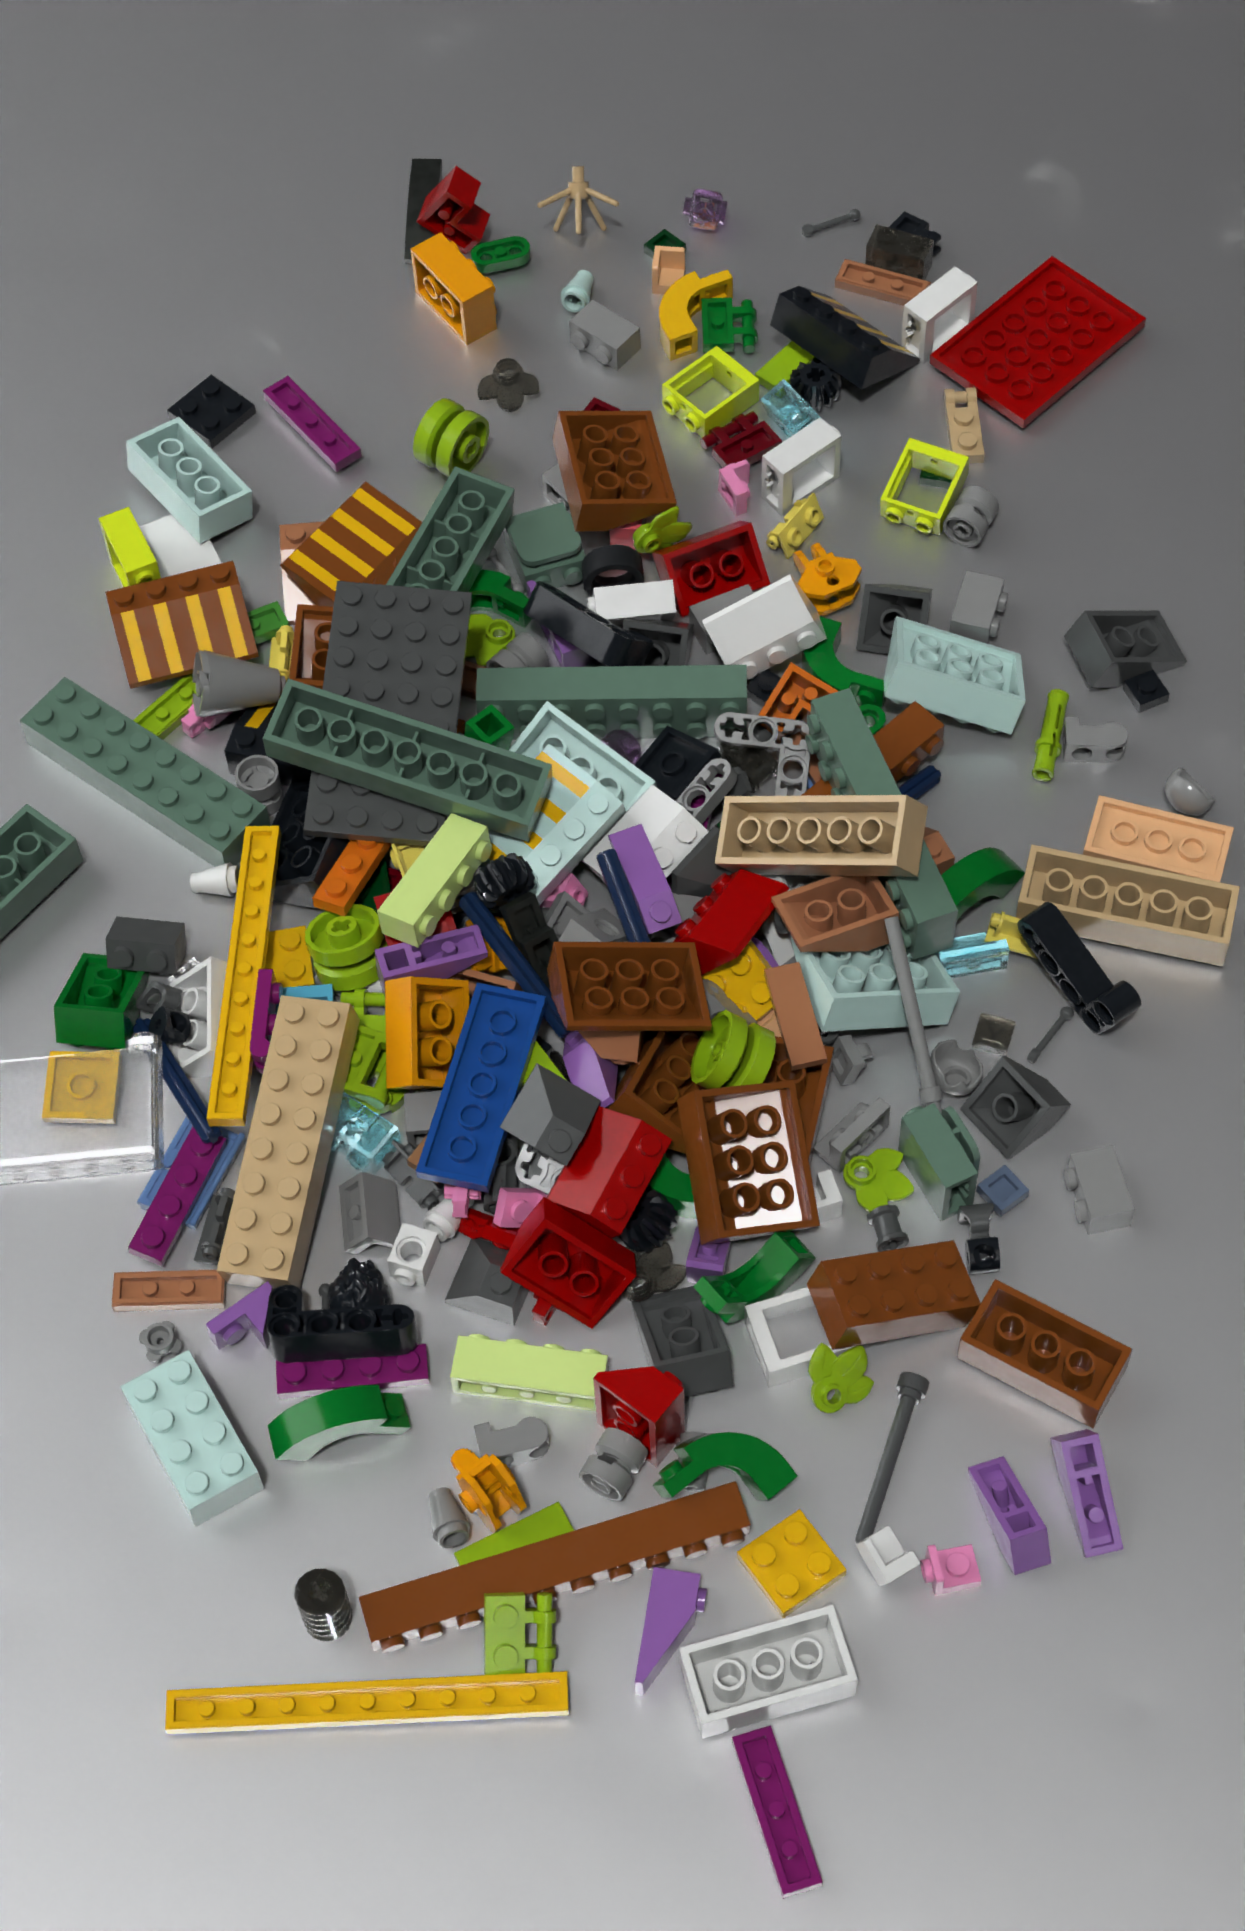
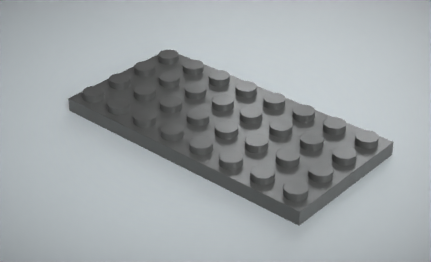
M337 581L323 690L457 733L472 592ZM311 771L303 831L305 836L427 846L446 821L447 815Z

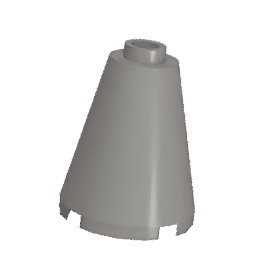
M198 650L199 652H196L193 666V683H196V693H193V705L196 716L208 717L277 703L279 701L286 680L285 676H280L278 669L207 650Z

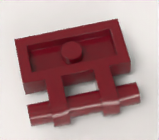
M752 411L746 415L739 414L732 418L731 423L723 427L716 426L709 430L708 435L700 438V443L705 450L712 447V457L724 468L731 463H737L745 459L752 465L761 460L764 454L781 444L782 440L765 421L758 423V416Z

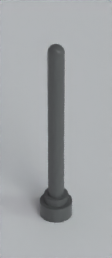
M902 1372L896 1386L898 1391L897 1397L900 1399L856 1534V1544L874 1533L914 1405L919 1404L920 1400L926 1396L930 1382L919 1374L912 1372Z

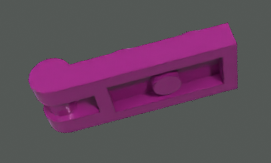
M273 969L258 970L250 1052L254 1059L255 1067L261 1074H263L277 1015L276 1005L279 1004L281 995H283L282 983H277Z

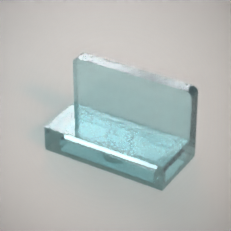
M987 932L955 937L953 947L936 952L935 955L951 979L1007 969L1010 952L1007 940L1002 939L985 943Z

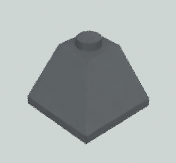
M865 584L856 650L889 654L896 616L927 625L933 589L896 584Z
M623 620L624 629L641 633L654 642L643 666L688 665L694 624L668 620Z
M714 826L671 872L672 893L705 897L711 894L713 889L710 886L720 875L726 873L729 876L733 873L714 864L719 828Z
M1002 1056L960 1110L1007 1159H1011L1050 1131L1071 1104L1047 1079L1007 1056Z
M536 1063L501 1123L500 1128L567 1166L583 1139L601 1100Z
M476 1238L470 1240L445 1298V1303L515 1326L529 1290L500 1273L509 1250L500 1249L491 1242Z

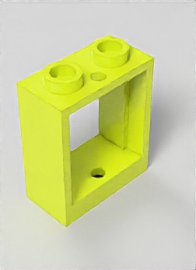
M715 346L662 384V406L667 413L675 415L681 420L689 431L704 437L709 434L708 432L712 428L725 426L732 421V418L742 414L759 401L760 380L722 349ZM714 378L733 394L704 414L685 397Z
M909 437L880 498L881 516L892 523H903L915 527L922 533H933L940 536L943 531V522L954 507L969 474V457ZM912 467L952 480L937 514L897 501Z
M129 507L98 518L109 559L123 587L161 578L157 561Z

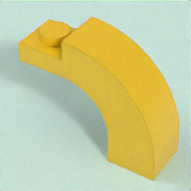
M728 269L701 279L693 271L679 278L665 292L659 307V336L662 348L670 361L698 351V330L691 318L701 311V298L733 299V277Z

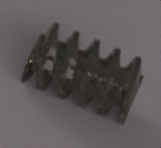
M313 1569L306 1572L298 1580L294 1593L307 1632L313 1638L320 1641H334L342 1637L349 1630L352 1622V1608L342 1579L333 1571Z

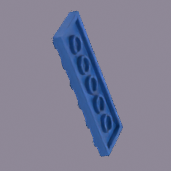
M477 982L417 1165V1178L489 1193L507 1135V1131L500 1128V1125L521 1090L547 1006L546 996Z

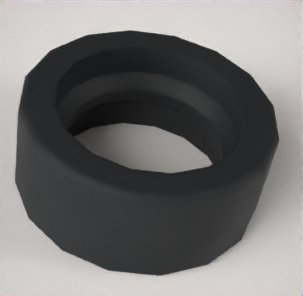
M618 544L605 545L592 550L582 561L584 590L592 597L593 588L644 583L642 557L629 546ZM618 569L627 571V573L617 577L599 576L600 573L608 570Z

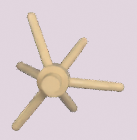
M572 166V182H568V188L537 204L538 208H542L567 196L553 227V230L557 232L572 200L575 199L576 234L578 235L582 232L583 199L587 202L602 231H605L607 227L591 196L615 207L619 206L617 200L589 188V182L584 181V166Z

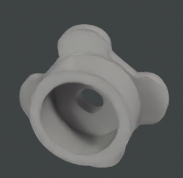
M169 1321L155 1323L140 1333L139 1341L146 1346V1357L150 1362L157 1363L163 1356L170 1353L177 1354L181 1351L182 1343L179 1339H176L173 1333L175 1330L173 1323ZM159 1339L164 1340L163 1344H157V1341Z

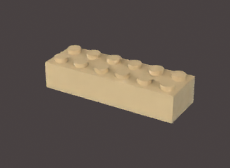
M908 795L725 796L714 864L733 873L744 869L759 875L918 877L928 806Z
M1031 844L1018 900L1016 918L1022 919L1043 903L1050 902L1060 910L1078 937L1223 967L1230 943L1240 886Z

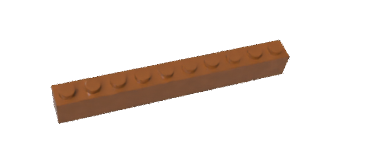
M734 1481L359 1597L373 1650L382 1649L383 1653H389L403 1648L405 1641L420 1637L421 1641H428L442 1636L444 1629L458 1625L459 1629H467L482 1622L481 1618L484 1617V1593L524 1592L525 1604L534 1602L537 1606V1593H552L553 1601L558 1598L557 1594L572 1590L573 1594L583 1593L593 1589L595 1582L608 1578L610 1582H619L631 1577L634 1570L647 1567L649 1571H653L654 1567L663 1568L670 1564L669 1559L682 1555L685 1556V1559L702 1556L708 1552L707 1548L721 1543L724 1548L735 1546L745 1540L744 1536L749 1535L751 1524L737 1482Z

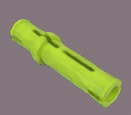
M1054 689L1048 693L1040 739L1036 741L1034 747L1036 759L1032 776L1039 781H1050L1054 777L1056 758L1060 756L1062 750L1060 738L1069 695L1061 689Z

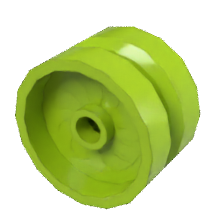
M442 398L428 409L420 421L414 436L413 455L418 462L430 468H437L441 474L448 478L455 466L471 472L476 467L486 448L490 432L489 422L480 414L465 410L462 405L455 401Z
M353 904L346 916L325 911L313 919L305 931V942L309 954L313 958V966L317 978L322 984H333L335 991H351L364 988L379 979L376 969L375 949L387 947L388 945L384 934H382L378 914L373 908L362 904Z
M728 1010L719 1012L711 1020V1031H703L696 1046L690 1071L692 1081L707 1089L763 1083L775 1054L776 1038L774 1032L756 1023L747 1025L746 1019Z

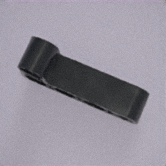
M537 581L523 610L527 616L606 666H643L654 644L645 635L630 629L619 628L564 592L541 581Z
M1045 902L1018 921L1017 925L1021 936L1092 1032L1096 1034L1103 1033L1141 1006L1140 996L1131 984L1126 981H1120L1115 985L1112 984L1054 904Z
M281 1285L275 1288L269 1295L267 1330L272 1355L277 1361L293 1363L397 1356L408 1354L417 1347L418 1337L414 1312L406 1305L394 1304L305 1310L302 1292L294 1285Z

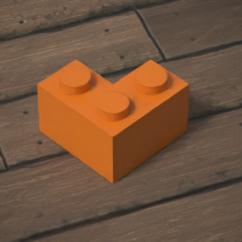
M791 662L758 715L796 720L798 717L807 723V715H810L811 700L838 692V690ZM764 723L758 724L767 729L772 734V729L770 726ZM778 725V736L775 741L781 744V738L787 735V733H782L784 728L782 725Z

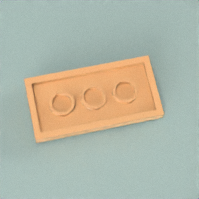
M1099 795L1083 855L1220 882L1234 827Z

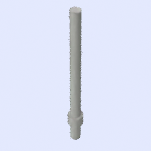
M899 917L886 918L884 922L922 1088L919 1089L922 1104L926 1103V1106L935 1103L940 1113H942L940 1100L943 1099L940 1085H936Z

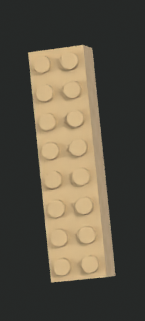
M281 995L216 1270L228 1284L258 1288L268 1281L273 1290L286 1284L294 1285L300 1289L360 1018L350 1003Z

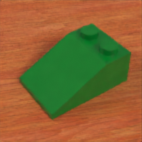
M83 953L54 1005L56 1043H67L76 1047L84 1045L97 1046L108 1050L126 1049L134 1033L133 1026L137 1024L136 1020L140 1012L136 1006V1001L146 989L150 972L107 968V955Z

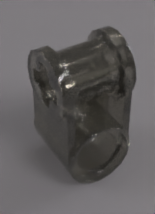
M736 728L725 731V736L731 737L735 731H744ZM746 732L743 733L741 739L748 740ZM720 742L719 753L721 758L726 759L733 768L741 767L742 771L747 772L752 794L757 792L760 788L759 785L770 776L776 777L778 762L768 751L726 745Z

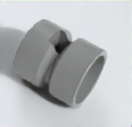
M970 485L965 487L943 522L945 534L950 540L961 546H977L999 511L997 498L990 491L980 486Z
M521 632L506 645V650L501 649L489 659L486 667H546L549 665V658L542 645L533 636Z
M252 755L243 759L235 770L237 788L267 806L269 816L275 814L284 799L277 764L274 760L264 755Z
M608 1427L595 1446L597 1455L592 1454L588 1457L579 1473V1478L589 1489L602 1497L612 1501H621L633 1482L630 1474L639 1472L649 1454L646 1447L632 1435L622 1430Z

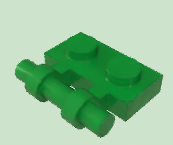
M701 298L703 353H707L715 346H718L724 352H734V343H741L745 353H753L755 351V344L758 342V332L754 328V324L757 321V312L753 308V302L746 299L741 302V306L732 307V298ZM733 322H740L742 327H733Z

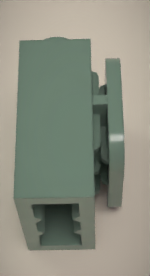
M563 502L511 516L503 530V537L520 581L525 588L526 596V582L530 580L536 583L541 581L555 588L574 585L583 581L582 561L586 555L582 548L580 534L575 532L572 516L567 512Z
M932 1103L924 1108L918 1106L909 1110L901 1119L898 1151L903 1153L904 1163L939 1220L943 1221L956 1215L959 1206L973 1205L980 1164L979 1149L953 1107L944 1108L942 1113H940L935 1103Z

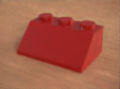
M737 521L652 552L660 581L673 579L676 610L681 617L689 614V606L749 584L753 591L770 585L752 522Z
M740 869L729 876L723 873L711 884L710 887L713 889L711 894L703 897L693 907L695 912L693 917L686 919L675 930L678 936L673 942H695L701 975L737 958L775 907L771 897L787 892L790 889L785 883L744 869Z
M598 1106L583 1139L567 1166L564 1165L546 1198L610 1238L621 1235L672 1139L641 1119Z
M546 1197L541 1199L522 1223L500 1269V1273L591 1329L637 1276L634 1252Z
M654 1366L598 1372L593 1378L597 1424L604 1429L608 1427L616 1428L635 1437L648 1450L649 1455L646 1460L657 1468L675 1447L676 1443L680 1441V1434L685 1432V1403L682 1382L668 1371L662 1373Z

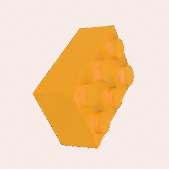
M440 232L410 248L415 292L466 345L497 329V308L494 302L495 286L489 277H484L477 270L475 263L471 259L464 257L454 241H449Z
M410 976L385 981L386 1089L442 1091L469 1008V980Z

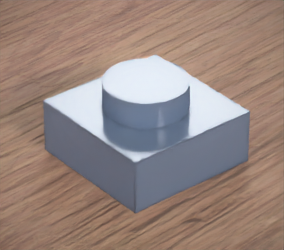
M1006 1165L980 1182L976 1190L987 1203L994 1204V1211L1000 1217L1029 1196V1189Z

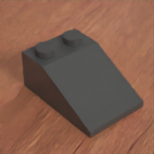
M1159 610L1084 611L1064 635L1091 688L1119 687L1124 684L1125 680L1154 670L1156 674H1160L1184 666L1187 662Z
M693 1286L631 1299L648 1367L654 1366L662 1373L668 1371L675 1375L683 1384L684 1397L733 1387L730 1352L715 1313L708 1310L702 1304V1296Z

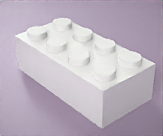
M834 1605L679 1648V1664L702 1739L856 1695L858 1679Z

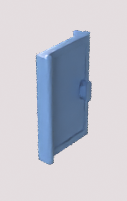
M187 1116L137 1200V1204L143 1210L149 1209L169 1171L165 1168L172 1166L192 1128V1124ZM219 1126L222 1131L220 1136L226 1138L227 1145L193 1207L185 1226L196 1230L211 1204L213 1195H216L246 1142L244 1133H239L238 1135Z

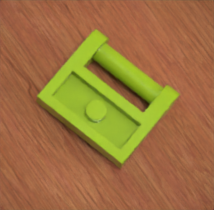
M359 1025L343 1095L365 1101L372 1107L383 1109L389 1098L387 1095L389 1089H386V1062L375 1086L371 1087L365 1084L381 1049L386 1050V1033Z

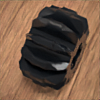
M812 358L809 364L800 362L797 369L792 370L790 375V397L794 398L796 405L804 404L806 411L811 407H815L819 412L822 406L831 408L834 401H837L841 394L842 378L839 373L823 362L815 363Z
M510 853L506 857L500 855L498 859L490 860L489 864L480 867V873L474 876L476 894L486 908H492L493 911L499 910V907L533 889L535 886L533 870L522 856H517L515 853Z
M654 1189L649 1192L645 1190L622 1234L618 1235V1237L631 1250H635L637 1253L645 1251L649 1254L655 1246L662 1247L663 1240L666 1237H672L670 1230L678 1224L675 1220L677 1210L662 1193Z

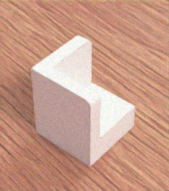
M831 1169L818 1172L816 1186L813 1188L819 1222L822 1223L842 1217L843 1199Z
M890 1526L883 1527L855 1544L878 1586L886 1585L920 1565L913 1550L904 1551Z

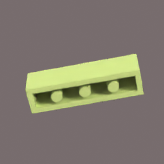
M453 813L450 814L377 910L382 934L417 948L420 947L426 937L433 934L437 922L445 912H448L453 907L455 898L463 887H467L470 884L480 864L486 862L490 857L492 844L490 843L487 826Z
M471 1334L468 1337L458 1335L450 1374L452 1391L455 1393L596 1411L593 1378L598 1372L609 1371L608 1355H602L594 1349H582L579 1352L565 1350L556 1344H545L542 1347L528 1345L519 1339L497 1341L490 1340L489 1337L481 1334Z

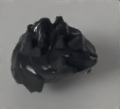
M356 1258L350 1259L347 1266L340 1271L339 1276L329 1286L328 1300L330 1309L392 1304L388 1285L384 1283L381 1272L375 1268L371 1260H367V1263H360Z

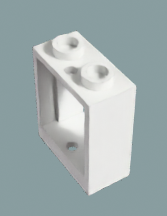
M954 266L906 303L903 309L901 346L920 358L919 362L921 364H925L930 360V355L974 320L978 282L971 275L964 273Z
M820 417L762 456L761 498L781 516L788 513L797 500L807 499L811 493L816 494L839 478L842 435L838 429L829 425Z
M673 579L593 588L592 597H587V608L616 626H623L624 619L671 621L676 615Z
M808 1287L745 1306L744 1322L768 1388L809 1376V1362L815 1349L780 1360L766 1320L815 1306ZM852 1347L835 1349L832 1351L838 1357L840 1354H842L843 1352L847 1351Z

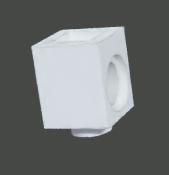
M403 1222L387 1259L390 1277L406 1286L417 1284L425 1287L441 1249L438 1233ZM412 1254L421 1256L416 1261L410 1262L405 1260L407 1256Z

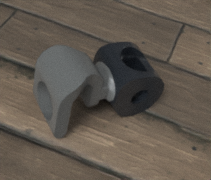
M152 981L136 1001L137 1008L153 1014L149 1024L151 1038L176 1046L182 1045L187 1040L191 1028L189 1016L186 1013L175 1010L180 1003V996L183 990ZM162 994L158 1004L147 1003L152 995Z
M993 1203L959 1206L957 1213L958 1223L961 1225L970 1224V1239L966 1240L965 1243L966 1265L969 1274L1000 1271L998 1237L989 1236V1221L994 1210Z

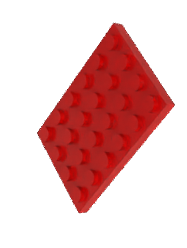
M1051 256L930 355L929 363L965 389L975 387L978 398L1021 428H1024L1144 328L1146 318L1054 256Z

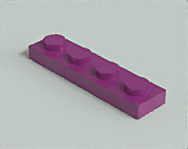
M289 376L263 390L264 399L336 472L362 457L361 448Z
M192 1126L128 1246L130 1254L161 1267L164 1265L227 1145L226 1138L219 1136L216 1143L210 1142L205 1144Z
M419 1344L412 1352L397 1356L283 1363L276 1360L277 1395L279 1400L311 1397L328 1391L358 1385H379L380 1389L430 1385L426 1344Z
M771 1725L732 1737V1744L782 1898L785 1899L822 1887L823 1882Z

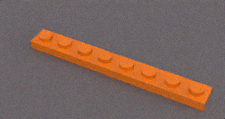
M458 719L457 734L459 732L464 734L465 720ZM350 840L312 897L314 907L346 916L391 847V843Z

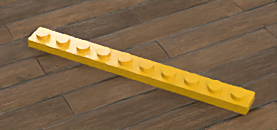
M245 826L207 1111L209 1127L245 1126L254 1060L250 1052L258 970L265 969L281 842L280 826Z
M567 1671L167 1690L165 1730L167 1734L569 1716Z

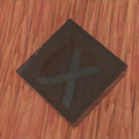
M981 1013L973 1038L972 1048L1000 1056H1007L1016 1021Z

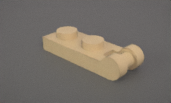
M970 387L966 388L965 391L954 392V388L944 389L943 400L950 451L968 456L969 464L984 463L985 453L976 388ZM955 404H966V407L956 408Z

